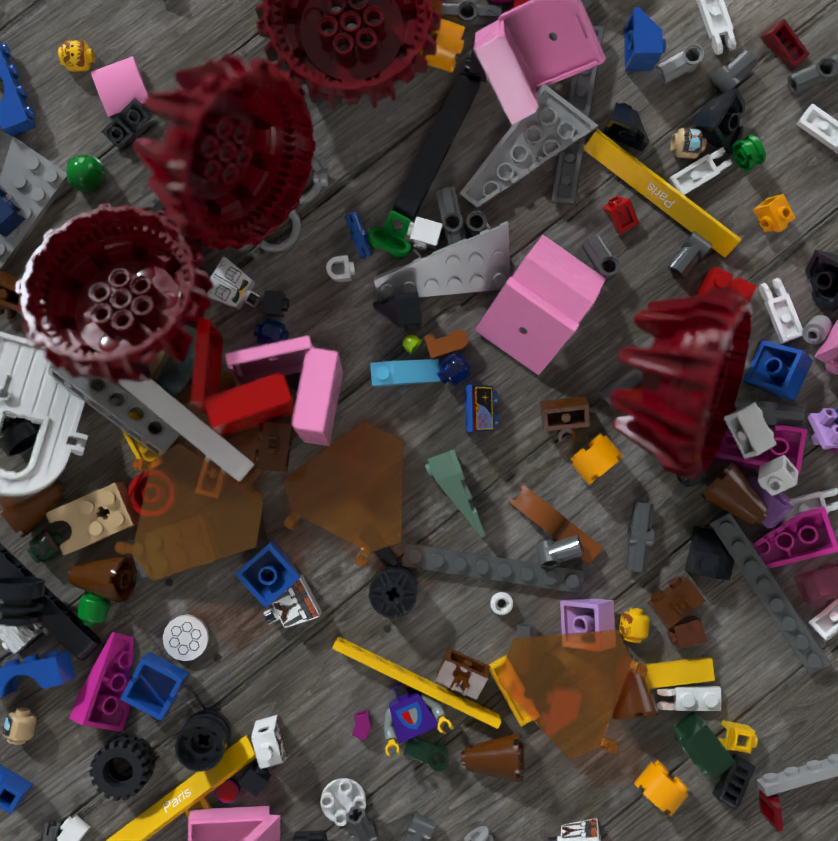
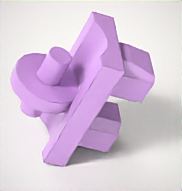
M824 408L820 413H810L807 417L815 432L811 437V441L814 445H821L823 450L838 448V425L834 422L838 415L835 409Z

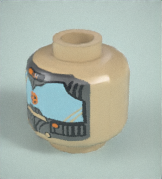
M680 128L677 133L673 134L670 150L674 151V155L678 158L696 159L700 152H704L706 148V138H703L702 131L699 129Z
M24 707L17 708L16 711L7 714L3 728V736L7 739V742L21 745L34 736L37 717L31 713L29 708Z

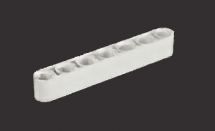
M150 378L149 381L141 382L119 380L118 383L237 481L240 482L255 465L153 379Z

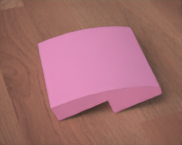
M133 56L91 72L108 117L120 113L134 98L141 104H145L149 94Z

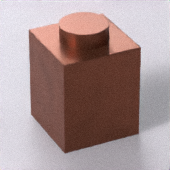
M695 615L681 619L670 630H667L671 643H674L680 649L707 641L701 619Z

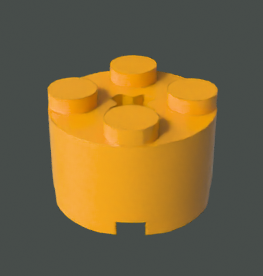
M441 18L440 30L429 34L437 42V52L435 55H426L424 57L427 60L428 66L453 72L456 64V53L461 54L464 40H461L465 29L464 26Z
M601 433L588 444L590 449L586 451L582 448L571 458L573 462L571 465L588 485L624 457L612 441Z
M656 760L655 763L651 761L635 780L634 784L637 788L642 785L641 787L645 790L643 794L663 812L667 811L668 816L671 817L688 797L687 791L689 789L677 776L672 778L669 775L668 768L659 760Z

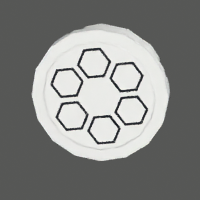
M189 614L180 615L166 626L163 634L164 647L168 654L177 660H194L205 651L210 638L209 630L200 618Z

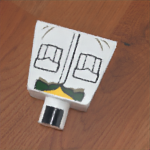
M223 256L210 278L213 288L206 292L209 299L238 310L241 309L244 302L255 308L261 299L260 295L252 291L255 282Z

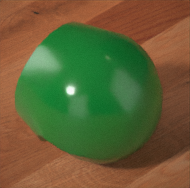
M79 154L68 161L66 175L71 187L80 192L89 193L103 185L105 170L97 157Z

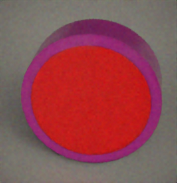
M229 778L216 788V796L223 803L235 801L240 793V785L234 778Z

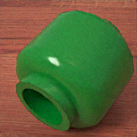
M88 592V594H84L80 598L76 615L79 619L83 620L82 624L94 627L96 623H102L106 620L111 602L107 598Z

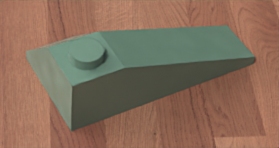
M450 450L429 458V464L425 465L429 478L434 476L435 481L481 537L486 536L476 508L473 505L470 491L465 484V478L455 451Z

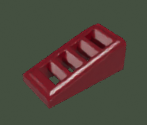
M785 19L774 23L760 37L791 70H794L810 55ZM784 38L786 41L782 44L781 40ZM791 45L792 48L787 51L786 48ZM797 51L799 54L793 59L792 55Z
M759 790L760 813L778 832L783 831L782 808L778 793L766 796Z

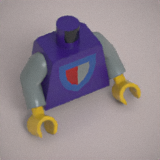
M399 683L393 687L397 698L390 701L389 708L385 712L383 725L386 743H388L385 751L390 758V749L393 747L397 748L398 756L401 753L400 747L395 743L396 741L400 744L438 727L441 733L446 735L443 726L447 723L452 730L454 729L453 723L446 719L447 715L437 699L418 690L409 693L404 683Z

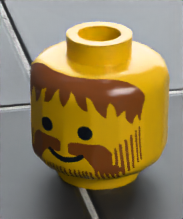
M83 40L65 41L62 47L58 49L59 61L68 71H88L92 63H95L94 50L90 49Z
M630 607L629 611L621 613L619 633L624 636V640L641 643L643 639L648 638L650 618L643 614V609Z

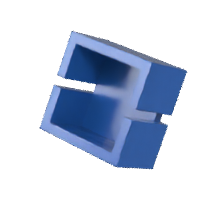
M149 652L141 658L132 676L134 678L129 681L120 700L162 721L171 710L190 672Z

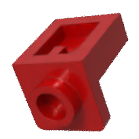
M616 196L608 200V204L602 207L604 212L609 213L615 231L618 234H622L640 224L630 199Z

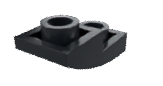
M134 98L101 132L119 149L152 114Z

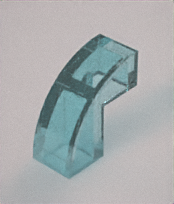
M196 343L190 344L188 357L181 364L177 363L180 376L158 381V384L174 398L183 394L192 385Z

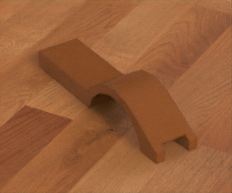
M522 484L519 487L522 489V492L515 501L511 498L508 502L558 541L578 535L584 549V555L579 556V558L590 565L603 547Z

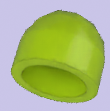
M407 335L402 341L404 349L409 354H413L422 343V340L415 335Z

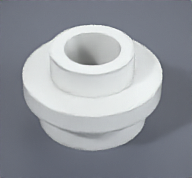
M498 592L492 596L490 606L496 614L506 615L512 610L513 600L509 594ZM500 599L506 602L503 607L497 605Z

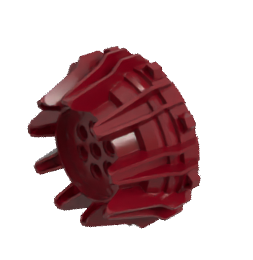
M262 0V4L255 6L259 19L256 22L260 37L270 39L264 48L268 61L279 60L277 62L278 69L290 73L293 84L300 86L303 84L310 85L309 97L311 103L315 104L318 98L327 100L330 109L334 110L337 104H342L343 98H345L347 104H358L363 94L368 95L373 108L377 107V101L388 96L394 101L396 100L394 82L398 80L409 83L415 77V73H426L427 60L424 57L426 55H435L437 52V42L429 34L440 30L442 18L440 14L442 13L443 2L442 0ZM356 2L364 3L360 7L354 6ZM333 7L341 8L337 12L331 11ZM371 19L379 20L376 24L369 23ZM352 23L357 25L353 29H348L346 27L347 25ZM328 28L334 29L330 34L324 33ZM366 40L373 42L369 46L362 45ZM343 45H347L350 47L346 51L339 50V48Z
M225 53L219 61L208 59L204 65L176 71L174 78L183 89L176 87L174 91L151 93L145 100V107L168 122L164 139L139 138L134 142L137 156L153 174L148 179L147 184L165 206L167 220L176 223L179 233L194 240L202 237L201 244L221 251H226L229 247L240 250L249 244L256 247L262 243L265 237L284 223L291 211L298 206L303 189L306 187L316 142L313 140L314 131L310 111H308V105L304 100L306 93L302 86L292 83L290 73L278 69L276 63L259 57L252 58L251 62L247 64L244 58Z
M110 203L101 204L98 209L80 214L65 222L60 228L50 230L43 236V244L34 252L28 266L24 270L26 275H24L23 280L17 282L16 292L23 297L17 309L25 318L21 326L28 334L27 339L36 349L45 348L44 358L54 368H62L72 378L90 375L108 378L113 384H117L119 380L131 382L149 381L151 375L148 365L157 360V354L161 351H164L178 364H181L188 357L189 346L194 341L184 327L188 325L197 329L198 318H203L204 311L212 305L206 292L213 288V283L206 272L198 269L205 263L198 241L179 233L177 225L167 220L165 211L160 209L154 213L150 207L137 208L131 205L112 207Z
M713 287L702 295L649 302L647 305L648 310L636 313L634 324L637 328L654 337L651 348L625 347L621 349L619 361L643 371L640 388L617 389L610 396L612 405L628 415L627 417L616 418L612 422V427L655 457L665 472L686 478L697 479L699 472H706L719 451L728 428L724 417L731 414L734 410L750 345L753 312L749 301H746L742 294L737 291Z

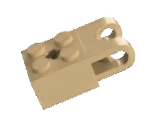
M124 482L113 483L46 513L49 523L63 520L71 526L72 534L70 539L60 545L63 555L73 553L141 523L137 512L131 505L132 503ZM105 509H109L110 514L106 515Z

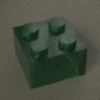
M693 711L672 727L677 734L674 737L675 740L685 750L703 775L708 773L715 779L736 762L707 724Z

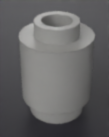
M823 315L813 317L803 328L802 336L804 340L813 345L822 343L832 329L831 320Z

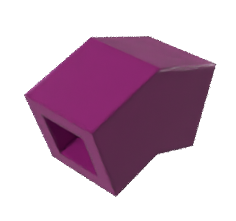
M369 710L356 712L354 715L355 727L352 735L365 741L371 729Z

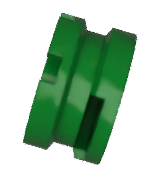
M753 134L745 137L744 141L739 140L732 145L733 158L740 169L745 172L752 170L755 165H761L766 161L764 146Z

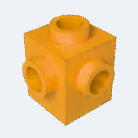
M784 194L766 198L753 209L764 233L771 231L781 232L795 218Z

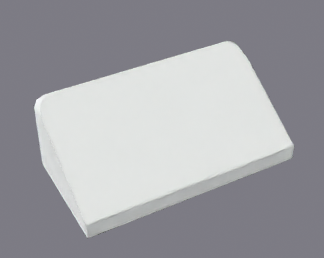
M838 598L808 622L824 643L838 633Z

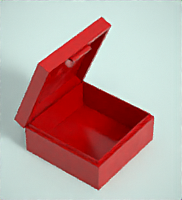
M198 318L191 403L209 416L212 428L224 438H229L263 426L264 421L275 422L294 415L296 403L284 375H281L280 372L219 393L224 338L210 319Z

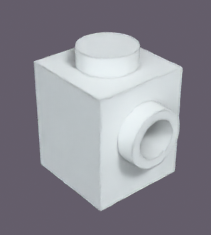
M416 216L415 223H410L407 235L411 236L410 243L414 244L413 247L420 250H426L427 248L436 250L443 224Z
M785 455L760 466L758 483L771 496L797 485L798 470Z

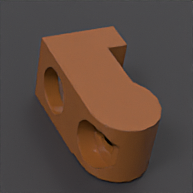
M459 329L452 331L449 336L434 339L433 334L424 336L430 359L463 350L468 343L467 334Z

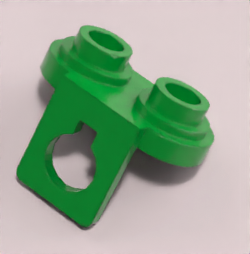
M392 210L389 213L384 228L372 227L369 230L367 237L370 244L375 248H381L389 252L394 258L407 256L411 246L404 238L411 220ZM392 220H400L403 228L398 231L393 230Z

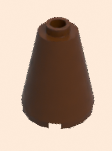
M733 462L701 495L707 501L751 525L755 522L760 525L769 515L766 513L768 509L766 504Z
M58 479L46 488L29 495L1 497L0 504L4 509L0 513L16 533L20 530L22 531L20 537L24 538L46 517V513L52 511L65 497L63 492L66 491V488Z
M120 556L77 563L69 570L68 579L74 587L115 602H126L132 596L136 587V582H133V574L137 575V570L133 558Z
M632 654L620 655L619 660L615 661L613 719H634L641 716L658 715V707L638 658L633 659Z
M515 733L466 746L465 751L461 752V764L466 767L467 771L514 782H523L524 776L519 775L520 770H524L523 743H518V739L522 738L520 733Z

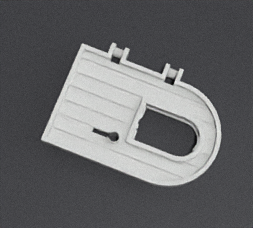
M0 332V395L3 394L7 377L12 378L8 389V397H0V432L5 416L15 419L16 417L31 420L32 423L41 425L28 466L19 473L6 472L0 468V495L24 496L38 492L53 483L67 465L70 452L76 455H83L88 435L77 433L76 431L85 402L48 375L51 364L44 358L45 348L36 349L28 339ZM94 384L92 388L95 391H101L102 386ZM68 437L77 440L76 445H67Z

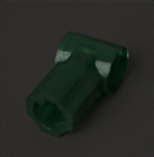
M417 736L407 741L403 755L428 764L434 771H443L448 766L449 750L445 745L440 743L434 744ZM440 753L445 758L442 761H436L433 755Z

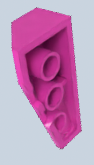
M785 425L770 428L777 445L759 455L746 459L743 457L739 446L736 445L737 442L734 441L733 434L729 431L725 433L714 459L730 464L733 462L737 466L759 472L760 466L785 455L798 470L799 476L808 429Z
M824 506L800 512L752 543L768 568L838 552V544Z
M112 632L77 695L69 719L83 726L123 731L130 711V704L120 699L130 681L134 637Z

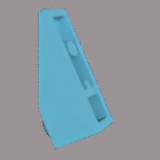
M438 359L370 363L373 387L440 382Z

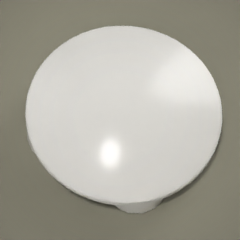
M348 778L336 779L324 788L320 800L321 808L328 819L335 822L338 826H344L347 823L346 814L350 811L351 807L358 805L360 808L365 809L366 795L363 788L356 781Z

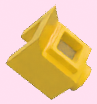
M722 720L721 725L727 729L725 739L718 738V743L725 750L751 754L752 748L757 746L758 741L755 730L749 725Z

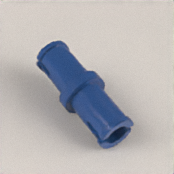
M358 211L351 212V215H345L344 217L351 232L350 238L356 245L359 258L364 259L367 256L373 255L366 237L368 233L363 229Z

